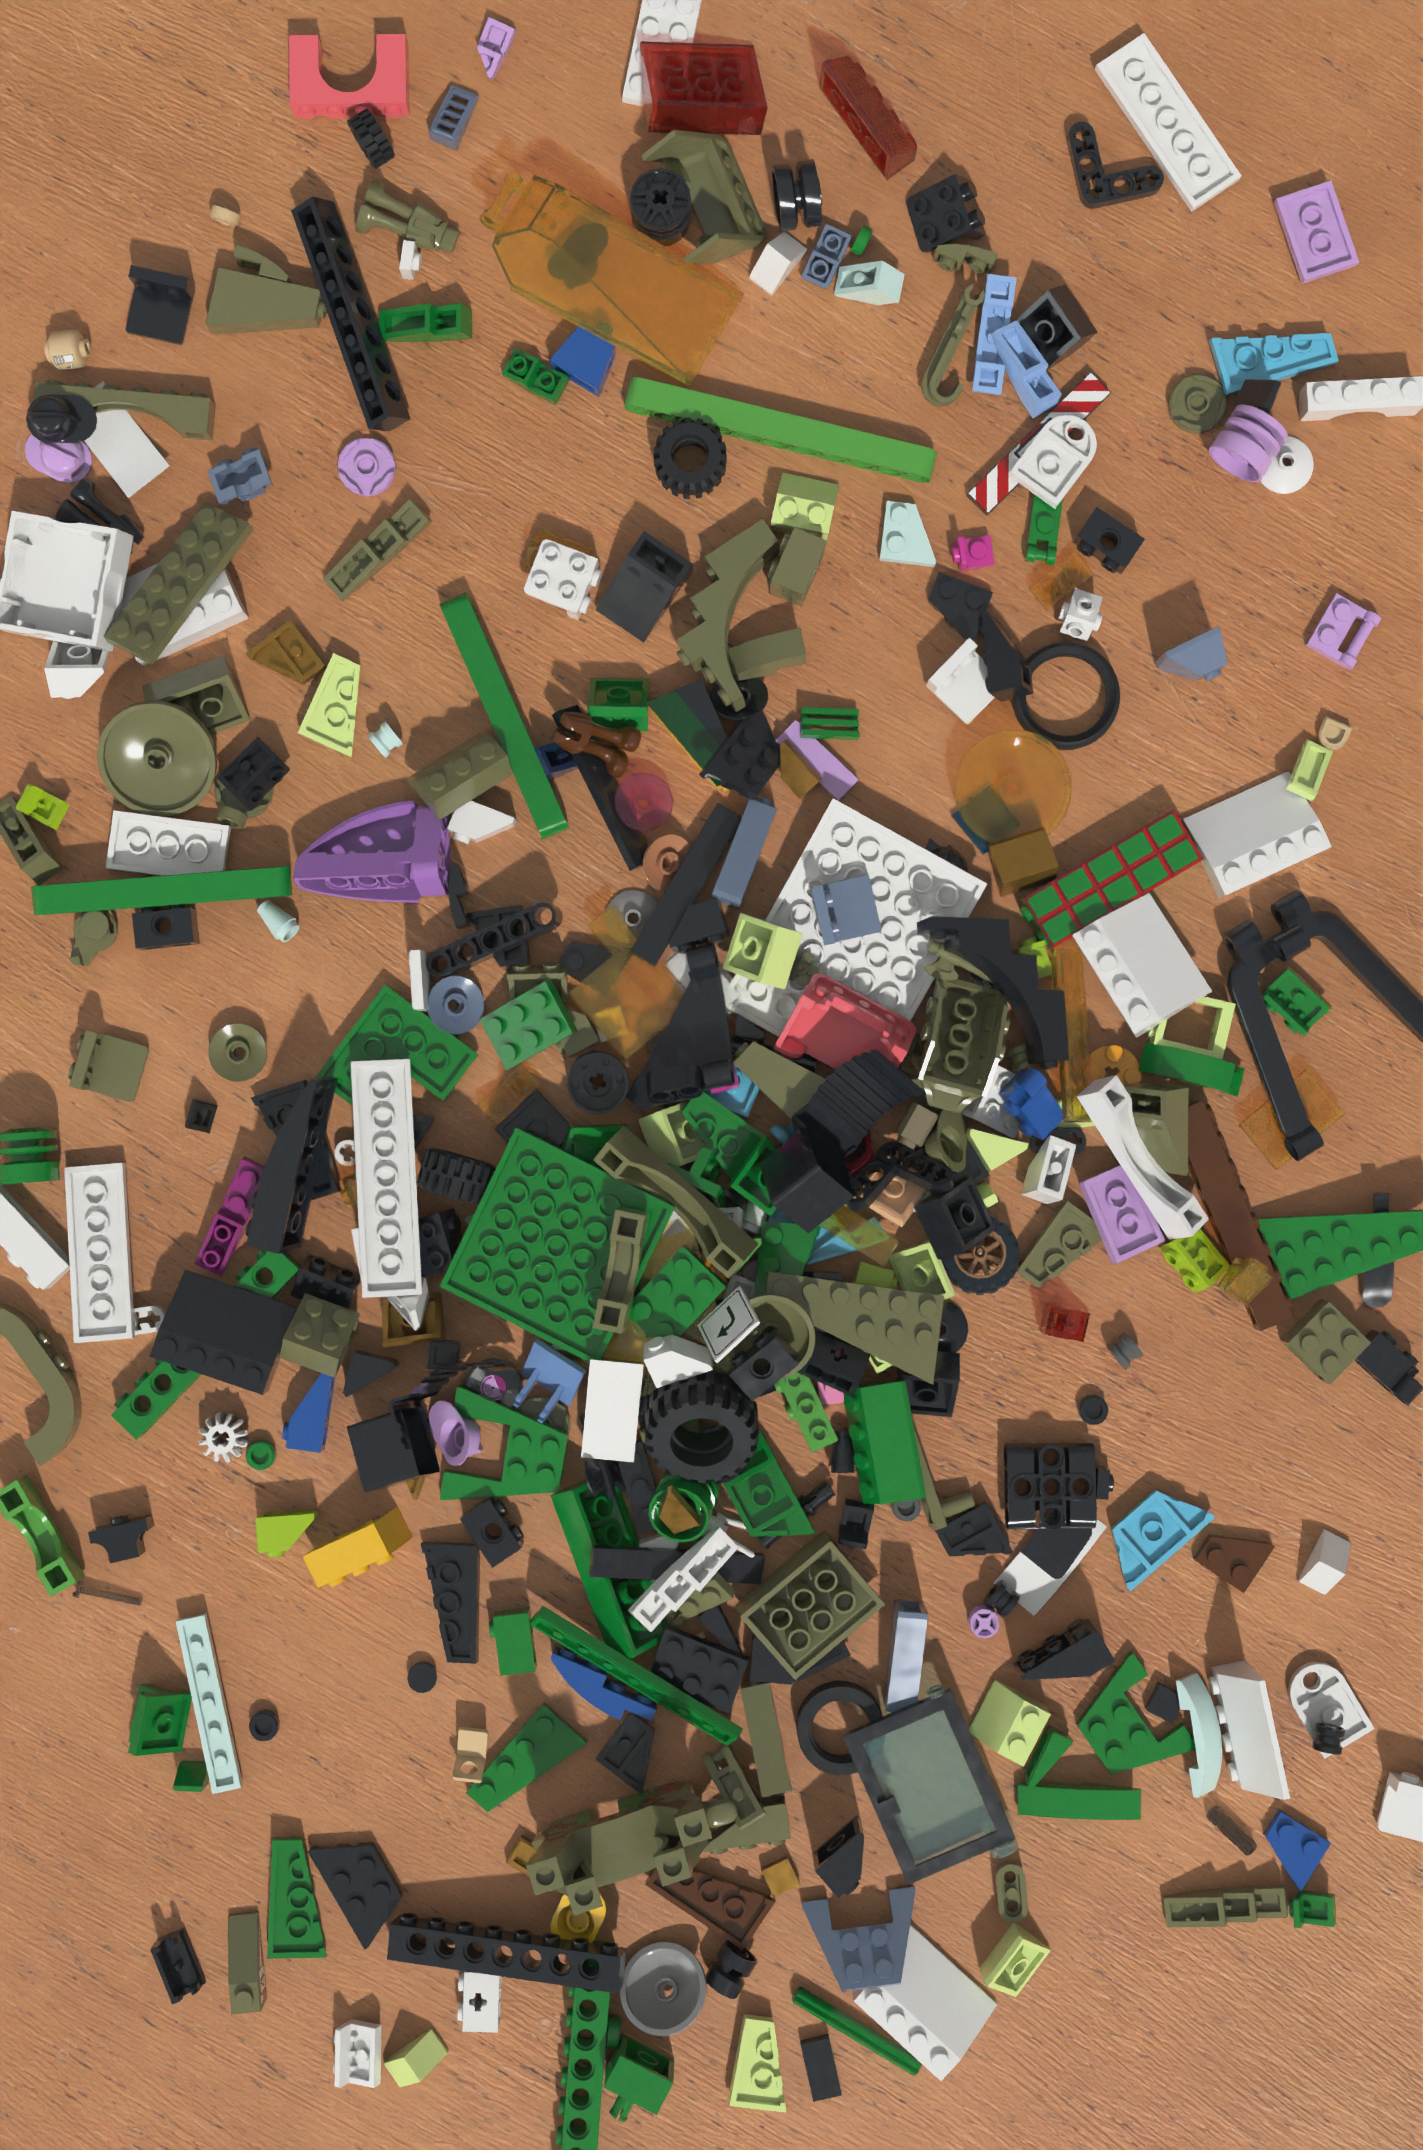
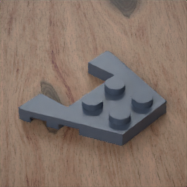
M915 1887L889 1890L893 1922L834 1931L831 1926L828 1899L802 1902V1909L842 1992L901 1984Z

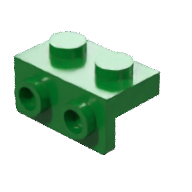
M1290 966L1277 976L1264 989L1262 994L1266 1007L1273 1013L1278 1012L1285 1019L1284 1023L1292 1032H1299L1302 1036H1305L1309 1029L1332 1006Z

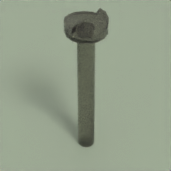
M81 1580L77 1581V1590L72 1595L75 1598H79L80 1594H86L141 1606L142 1603L141 1598L84 1587Z

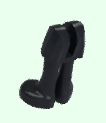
M85 478L73 488L70 493L71 498L90 509L109 528L119 529L133 535V542L137 545L140 544L144 538L140 529L127 515L118 516L96 498L93 481ZM69 499L63 501L55 516V520L63 523L80 522L102 526L82 512Z

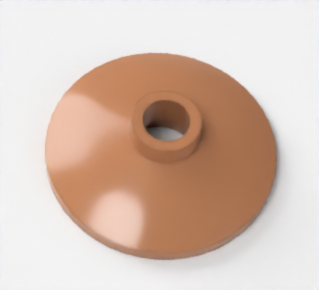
M674 834L661 835L653 840L646 849L643 858V872L647 882L654 889L665 892L689 852L691 846L684 838ZM665 858L666 862L665 865L662 867V861Z

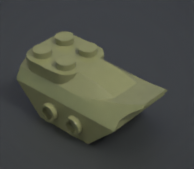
M936 979L933 997L929 998L926 1006V1014H929L928 1023H925L921 1034V1040L925 1041L918 1077L927 1093L926 1098L929 1106L961 1113L975 1099L987 1096L998 1062L1002 1061L1005 1054L1006 1044L1002 1043L1003 1036L1007 1034L1010 1025V1018L1007 1017L1008 1004L1005 995L1001 991L959 979L953 981Z

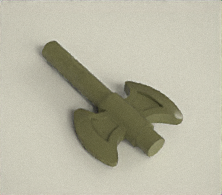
M930 939L927 942L926 949L938 956L934 963L924 966V970L930 976L943 981L957 980L959 975L954 970L955 965L993 983L971 963L957 955L944 951L943 942H938L934 939Z

